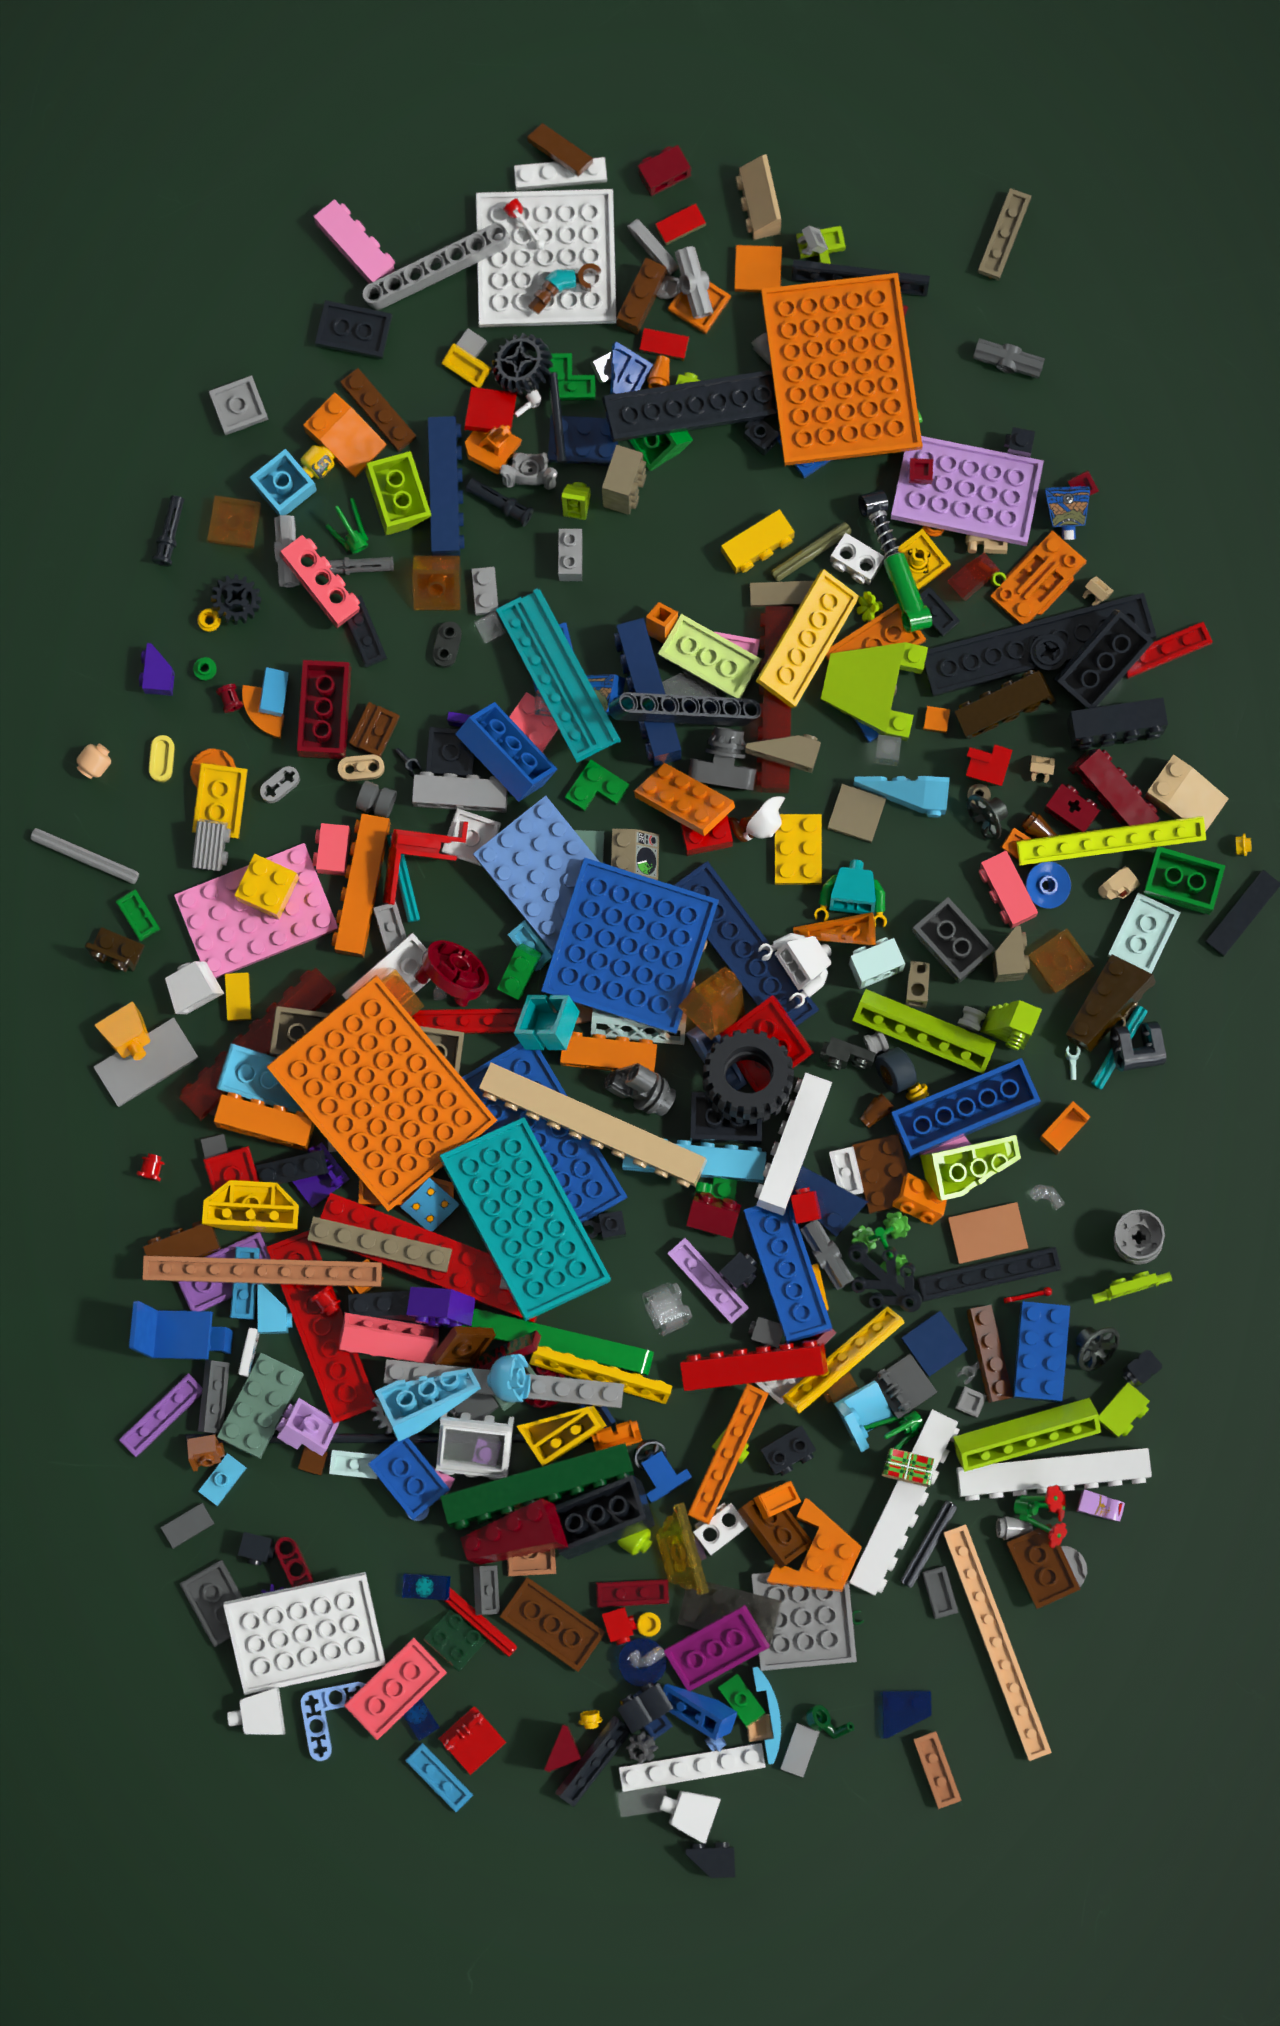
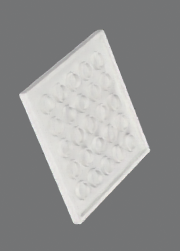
M613 189L476 193L477 231L499 223L506 228L510 237V244L506 249L478 262L479 327L616 323ZM518 198L523 206L522 217L537 237L544 241L545 245L543 248L539 249L536 247L535 240L518 218H510L504 212L503 208L510 201ZM496 234L493 240H500L503 234ZM478 243L477 250L481 249L483 244ZM588 263H593L600 267L601 274L596 276L593 273H586L583 276L585 282L591 283V292L581 289L576 284L574 288L565 289L554 297L551 296V301L539 315L528 307L534 300L536 291L543 289L544 278L552 271L563 269L575 270V273H578L580 268Z

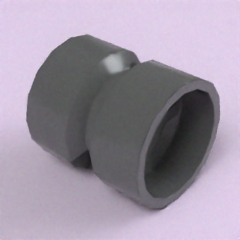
M366 780L360 790L356 809L366 813L374 811L375 816L388 818L393 809L397 791L387 787L379 789L378 784Z

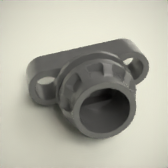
M714 727L713 734L707 741L711 748H705V752L714 754L713 761L690 758L688 776L703 783L754 790L757 769L734 765L735 758H745L746 754L741 753V750L746 748V743L743 739L744 731Z
M639 1063L611 1071L603 1085L604 1089L621 1099L627 1097L634 1099L633 1104L636 1109L642 1110L647 1114L655 1113L658 1116H663L668 1112L676 1097L675 1089L669 1086L666 1079Z

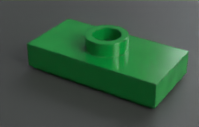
M136 889L116 901L140 941L160 930Z
M738 1674L718 1687V1690L730 1707L738 1712L737 1716L746 1728L766 1714Z

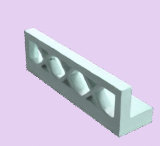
M687 1008L684 1009L679 1024L680 1036H670L666 1031L593 1009L591 1037L592 1034H601L610 1039L620 1036L627 1037L633 1041L649 1039L656 1043L684 1045ZM596 1024H607L610 1028L607 1030L596 1029ZM622 1026H630L633 1030L624 1032L620 1028ZM653 1028L657 1032H655L654 1034H647L644 1031V1029Z

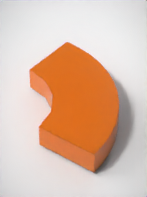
M243 685V704L252 722L264 733L281 739L285 715L282 714L279 717L258 712L262 688Z

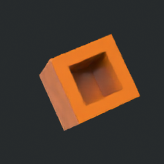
M658 602L646 616L648 635L664 644L678 621V612Z

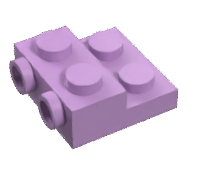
M299 1398L294 1406L289 1404L286 1408L283 1418L276 1428L279 1431L277 1438L297 1450L303 1444L310 1450L323 1456L339 1422L333 1424L331 1417Z

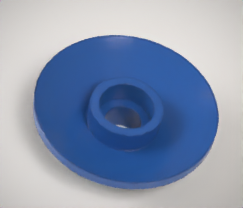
M1042 862L1034 866L1029 872L1026 879V890L1035 905L1047 909L1055 908L1064 903L1069 896L1071 889L1070 877L1061 865L1054 862ZM1044 881L1048 882L1046 890L1042 887Z

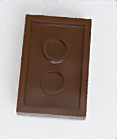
M898 1134L853 1144L864 1197L868 1201L866 1204L868 1213L872 1214L895 1208L892 1206L893 1201L900 1195L903 1177L908 1173Z
M769 1487L768 1489H766V1490H765L764 1492H762L761 1494H763V1493H765V1492H767V1491H769V1490H771V1489H773V1488H772V1487ZM752 1499L737 1511L780 1569L810 1548L812 1540L788 1509L764 1520L754 1499Z
M1051 1523L1046 1525L1047 1527L1052 1528ZM1040 1528L1006 1543L1036 1609L1080 1590L1061 1545H1056L1054 1548L1049 1547V1533Z

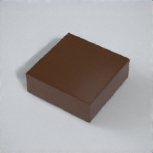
M305 1446L298 1469L322 1476L328 1452L321 1456Z

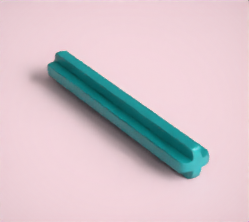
M393 833L387 835V840L390 848L391 837ZM401 854L398 885L407 921L416 922L420 917L404 854Z
M1139 1005L1136 1006L1125 1025L1129 1030L1131 1039L1147 1014V1010ZM1112 1048L1092 1080V1085L1099 1089L1104 1087L1116 1067Z

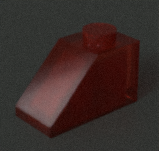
M983 553L961 568L947 582L966 601L1000 569L986 553Z

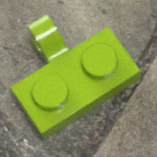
M841 226L820 230L828 247V250L821 254L815 251L810 255L803 254L802 250L806 249L808 244L806 242L802 245L797 241L801 259L819 255L820 263L831 264L828 253L844 251L846 248ZM796 234V239L798 240L800 237L804 236V234Z

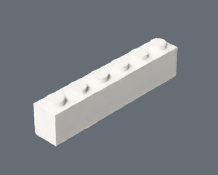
M805 1073L803 1080L798 1079L794 1092L798 1093L796 1100H790L786 1111L790 1116L787 1122L782 1121L778 1134L782 1135L780 1143L775 1141L770 1155H773L774 1159L772 1164L767 1162L762 1175L766 1177L764 1185L759 1184L755 1197L759 1198L757 1202L758 1207L782 1216L784 1215L832 1082Z

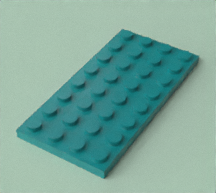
M525 1117L440 1155L439 1159L525 1321L611 1281L607 1270Z

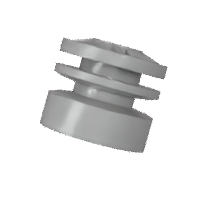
M1133 1210L1121 1217L1116 1225L1113 1238L1116 1252L1127 1263L1135 1265L1149 1263L1161 1252L1165 1237L1164 1226L1159 1218L1149 1211ZM1136 1234H1141V1238L1145 1239L1141 1241V1244H1136V1240L1132 1239L1136 1237Z

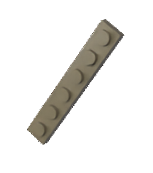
M317 1217L312 1219L308 1241L444 1273L448 1271L452 1249Z

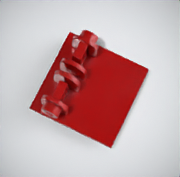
M475 1706L439 1738L445 1748L452 1753L470 1775L506 1743Z

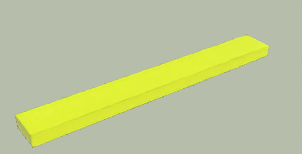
M1197 816L1016 842L1019 865L1203 841L1206 840L1204 817Z

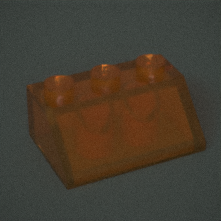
M724 967L696 986L678 1007L712 1040L745 1015L742 983L732 971Z

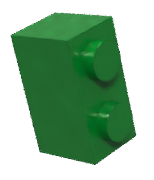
M523 943L516 948L497 989L517 1000L522 997L543 953Z

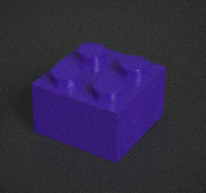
M411 1287L406 1315L414 1317L417 1323L427 1324L428 1327L441 1328L442 1325H448V1328L451 1329L454 1326H472L475 1298L452 1289Z

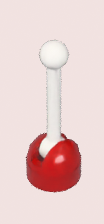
M518 198L510 201L503 208L504 212L510 218H518L535 240L536 247L539 249L543 248L545 245L544 241L537 237L522 217L523 206Z

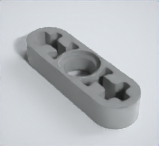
M635 219L627 226L632 236L652 259L667 267V275L670 276L679 268L672 256L640 220Z

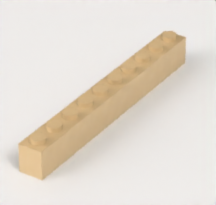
M490 1063L479 1087L481 1092H483V1097L493 1102L499 1099L505 1102V1107L513 1111H517L518 1108L526 1111L525 1115L531 1119L538 1121L539 1118L548 1121V1126L556 1130H560L561 1127L569 1130L568 1135L576 1139L587 1138L591 1140L589 1144L599 1149L607 1147L612 1150L611 1154L621 1159H624L625 1156L634 1159L632 1163L644 1169L646 1166L655 1169L654 1173L664 1178L670 1175L677 1179L676 1183L689 1188L690 1185L696 1187L707 1163V1159L699 1154L494 1063Z

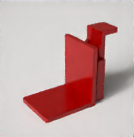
M460 821L458 837L394 829L391 837V848L389 847L383 903L395 904L401 854L456 861L457 856L439 854L441 842L451 843L454 841L466 843L468 822Z

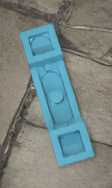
M754 1667L752 1669L756 1692L766 1690L774 1738L766 1739L764 1742L768 1764H773L778 1753L781 1738L780 1712L776 1696L769 1681L758 1667Z

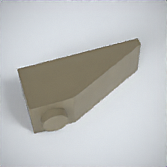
M804 734V737L797 735L747 743L745 753L812 773L821 742L817 741V738L812 735Z

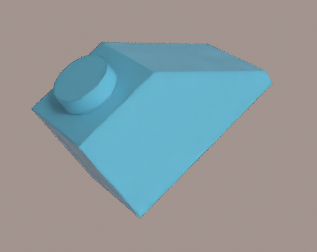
M257 1285L258 1333H289V1328L293 1327L292 1313H288V1309L263 1285Z

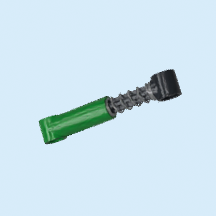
M877 490L859 495V510L862 516L869 518L871 524L875 527L874 533L878 535L877 541L881 543V550L885 553L883 564L902 612L901 619L904 629L907 633L931 627L932 616L930 610L923 604L906 556L898 551L899 546H896L894 541L896 538H893L891 533L893 530H890L888 525L890 521L886 519L888 500L885 492Z

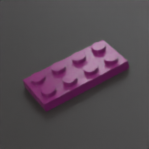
M743 1605L665 1648L664 1653L685 1688L691 1691L763 1652L770 1645L747 1607Z

